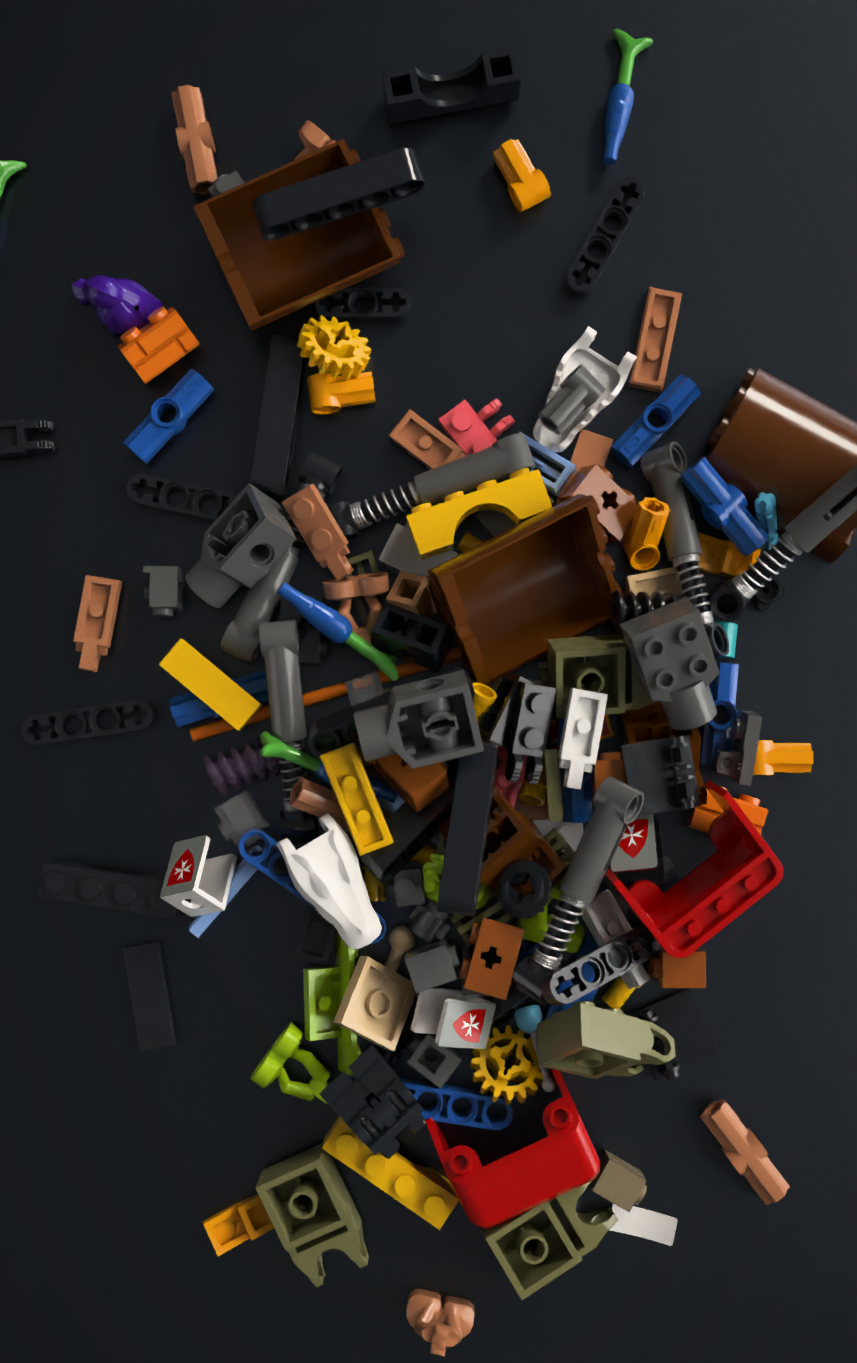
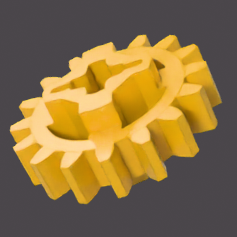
M323 315L319 316L318 321L310 318L307 324L304 323L297 342V347L302 349L300 356L310 359L308 365L310 367L317 365L319 373L322 375L325 372H331L333 379H336L338 374H341L346 380L350 379L351 374L359 377L361 371L365 370L370 360L371 348L366 346L367 338L358 336L360 333L359 329H350L349 322L338 323L337 318L334 316L331 321H327Z
M510 1025L506 1026L502 1034L494 1027L491 1031V1038L488 1037L486 1049H473L472 1054L476 1058L471 1059L470 1068L477 1070L472 1077L473 1082H483L480 1093L484 1094L490 1090L493 1092V1102H496L499 1096H503L506 1105L511 1104L513 1097H516L520 1103H524L527 1097L526 1092L534 1096L538 1090L536 1084L542 1085L544 1080L540 1066H538V1059L531 1037L528 1040L523 1037L524 1032L521 1030L517 1034H513ZM507 1044L506 1046L501 1048L497 1047L499 1045ZM523 1052L526 1054L529 1060L525 1059ZM510 1055H513L512 1067L504 1075L505 1062L508 1061ZM487 1069L492 1071L495 1080L491 1077ZM514 1082L520 1083L519 1085H515V1086H507V1085L512 1084V1083H514Z

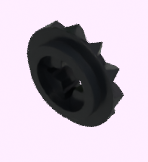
M521 860L512 863L502 872L497 884V897L500 905L508 914L517 918H531L537 913L544 912V906L552 899L550 891L553 883L549 879L547 870L533 861ZM528 880H530L529 886L536 893L535 895L526 894L524 899H522L523 893L514 888V885H526Z

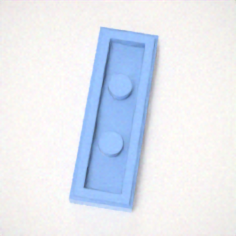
M255 845L249 854H258L263 848ZM245 859L234 869L226 905L257 870L255 866ZM220 912L193 917L189 923V931L199 938Z

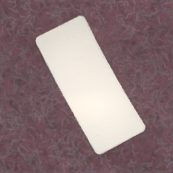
M613 1203L612 1211L615 1213L618 1221L610 1231L642 1237L669 1246L673 1245L678 1222L677 1218L635 1206L628 1212Z

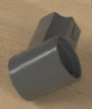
M582 364L560 384L561 389L537 414L540 417L541 423L557 435L561 434L582 410L585 411L595 403L605 391L604 386Z

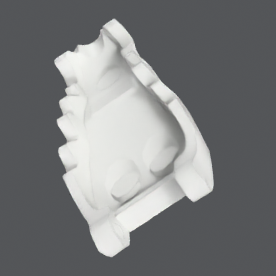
M589 326L560 361L546 404L561 389L560 384L581 364L604 386L605 391L588 409L582 410L574 421L559 435L548 430L541 423L539 417L533 429L534 439L555 453L563 452L571 444L576 434L617 397L637 358L635 355L627 352L619 366L593 351L589 346L594 341L597 331Z
M327 813L319 818V822L326 833L297 850L288 838L281 840L276 845L284 858L296 890L307 902L314 905L317 912L327 922L334 925L348 948L359 949L371 944L380 935L382 926L370 903L355 848L349 836Z

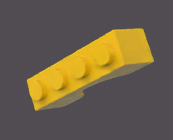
M529 468L520 469L511 473L509 480L497 483L496 480H489L479 484L475 492L464 495L463 491H458L444 497L445 502L431 506V503H424L412 508V514L406 515L420 560L452 550L458 526L465 518L475 512L484 510L497 511L508 516L518 525L552 508L539 469L531 472Z
M340 1116L325 1136L322 1145L323 1150L439 1230L459 1202L447 1178L431 1167H422L411 1162L397 1152L390 1159L385 1158L380 1153L374 1155Z

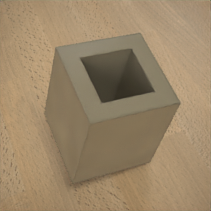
M606 1150L603 1152L600 1158V1171L597 1177L590 1183L593 1192L630 1212L634 1203L638 1205L642 1201L647 1190V1185H645L646 1179L641 1170Z

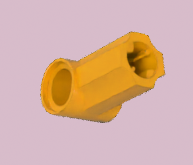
M510 139L502 143L493 152V159L508 184L510 198L519 212H523L551 197L550 186L545 175L540 169L535 170L518 139Z
M372 371L360 373L359 377L351 374L349 380H346L343 376H337L336 379H333L331 373H324L323 375L318 373L307 378L310 408L313 414H331L338 412L341 407L376 403Z
M644 497V500L638 503L631 528L621 539L622 546L632 567L639 571L653 568L660 560V552L657 547L670 509L667 503L661 502L656 498Z
M759 740L753 775H774V772H811L814 761L811 743H773V740Z

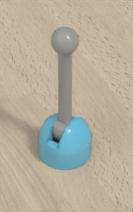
M529 1005L516 1010L514 1018L518 1028L531 1035L538 1059L537 1024L543 1021V1015L539 1005ZM540 1066L544 1079L542 1081V1088L546 1092H552L556 1087V1082L553 1078H550L548 1068Z

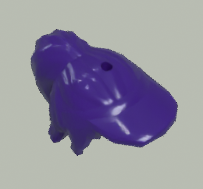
M96 275L86 280L80 278L77 282L71 284L72 294L79 303L86 304L90 302L96 308L98 319L112 333L122 334L133 327H137L140 330L150 323L147 319L148 316L155 310L163 307L162 303L142 285L129 278L118 279Z

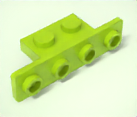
M336 931L334 938L335 966L303 969L305 1039L316 1041L337 1038L338 1070L353 1076L354 1074L348 1067L361 1055L360 1047L357 1044V1034L334 1023V1019L354 972L358 949L348 948L338 931Z

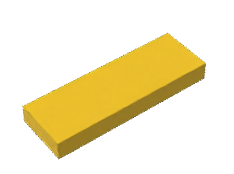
M182 638L159 664L238 731L242 730L262 706L259 701Z
M355 743L347 744L320 755L359 855L362 856L392 844L394 840Z

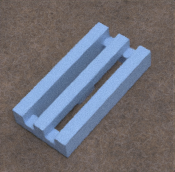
M525 435L529 449L564 469L562 473H559L533 457L536 465L535 468L556 480L553 483L541 475L546 490L558 497L562 486L566 485L569 481V476L573 475L577 470L576 465Z

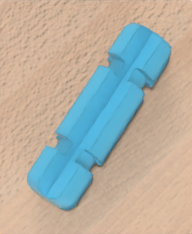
M761 492L754 501L755 511L757 512L755 513L756 521L769 537L760 548H768L770 550L771 544L775 546L778 542L776 498L772 493L765 494Z

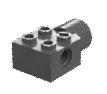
M248 483L204 534L201 558L185 575V580L189 587L202 600L211 606L221 608L241 586L252 588L259 579L266 576L275 561L289 551L296 537L279 503Z
M685 597L619 624L640 685L652 700L661 701L669 726L675 730H689L711 721L716 716L717 709L709 684L719 674V670L699 609Z
M463 670L395 686L392 688L388 704L354 712L358 737L366 762L399 754L412 769L484 751L469 684Z

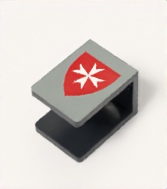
M656 813L637 816L632 823L628 824L611 861V870L613 873H618L619 880L623 885L633 884L639 880H649L651 882L665 880L661 826Z

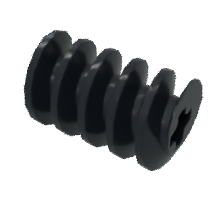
M615 590L612 594L610 606L612 623L615 624L617 634H622L619 624L685 597L687 598V596L679 594L676 597L673 593H666L662 597L659 592H654L650 596L646 592H638L635 596L632 591H625L621 595L618 590Z

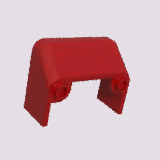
M710 780L704 786L724 811L712 821L709 827V838L718 851L664 894L656 884L649 880H639L626 889L609 868L605 874L607 880L661 947L670 956L675 958H684L696 951L775 888L782 880L784 873L783 865L731 794Z
M551 1069L563 1097L551 1102L544 1110L543 1124L548 1137L485 1166H482L477 1153L468 1146L459 1145L450 1149L444 1132L432 1118L425 1120L446 1176L466 1216L476 1227L482 1229L494 1227L589 1183L597 1177L600 1171V1159L560 1071Z

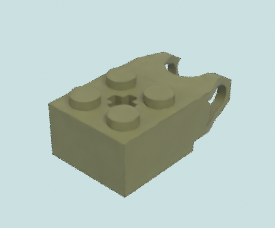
M623 633L547 639V686L557 688L552 711L556 719H562L566 716L570 688L608 694L604 715L625 713V710L641 709L656 702L649 697L640 685Z
M589 1001L575 1002L573 1007L562 1012H555L550 1018L537 1024L538 1066L587 1078L598 1079L605 1075L632 1077L644 1070L642 1064H664L676 1057L674 1039L666 1030L652 1022L625 1015L619 1009L595 1007V1004ZM654 1037H658L663 1041L665 1045L664 1055L652 1050Z
M323 1143L262 1170L255 1187L285 1251L289 1252L294 1264L309 1277L316 1287L324 1284L323 1279L326 1275L322 1264V1253L326 1250L338 1249L345 1252L359 1268L367 1266L369 1259L363 1240L362 1219L331 1154L322 1149Z
M591 1182L488 1229L481 1228L487 1243L521 1300H524L583 1261L581 1257L595 1249L607 1231L618 1221L610 1207L589 1213L576 1211L578 1198L584 1193L586 1187ZM529 1240H534L532 1243L526 1244Z

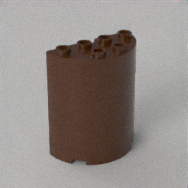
M344 139L193 206L250 331L400 264L401 258L405 257L404 249L398 237L393 239L388 229L391 227V224L383 207L380 209L377 207L281 239L265 240L262 238L252 207L253 200L266 192L361 162L356 150L349 151Z
M758 367L755 370L749 368L739 384L740 389L723 413L725 416L720 424L715 427L707 441V444L712 446L707 456L705 457L700 454L697 461L705 457L726 484L735 486L743 493L748 502L746 509L755 520V513L757 512L755 511L754 501L757 499V495L761 492L765 494L772 493L776 498L775 508L778 529L776 531L782 536V534L786 533L784 527L857 464V422ZM857 511L810 552L830 563L838 559L850 545L852 534L857 527Z
M577 494L427 571L429 574L426 576L428 589L442 623L449 625L451 639L456 640L462 653L460 659L476 683L486 685L504 676L505 672H511L546 654L547 639L578 637L611 620L610 606L612 594L615 590H618L621 595L623 593L619 584L614 580L613 571L616 570L615 564L607 552L603 553L606 550L605 544L608 543V538L602 526L599 525L597 515L600 514V509L592 495Z

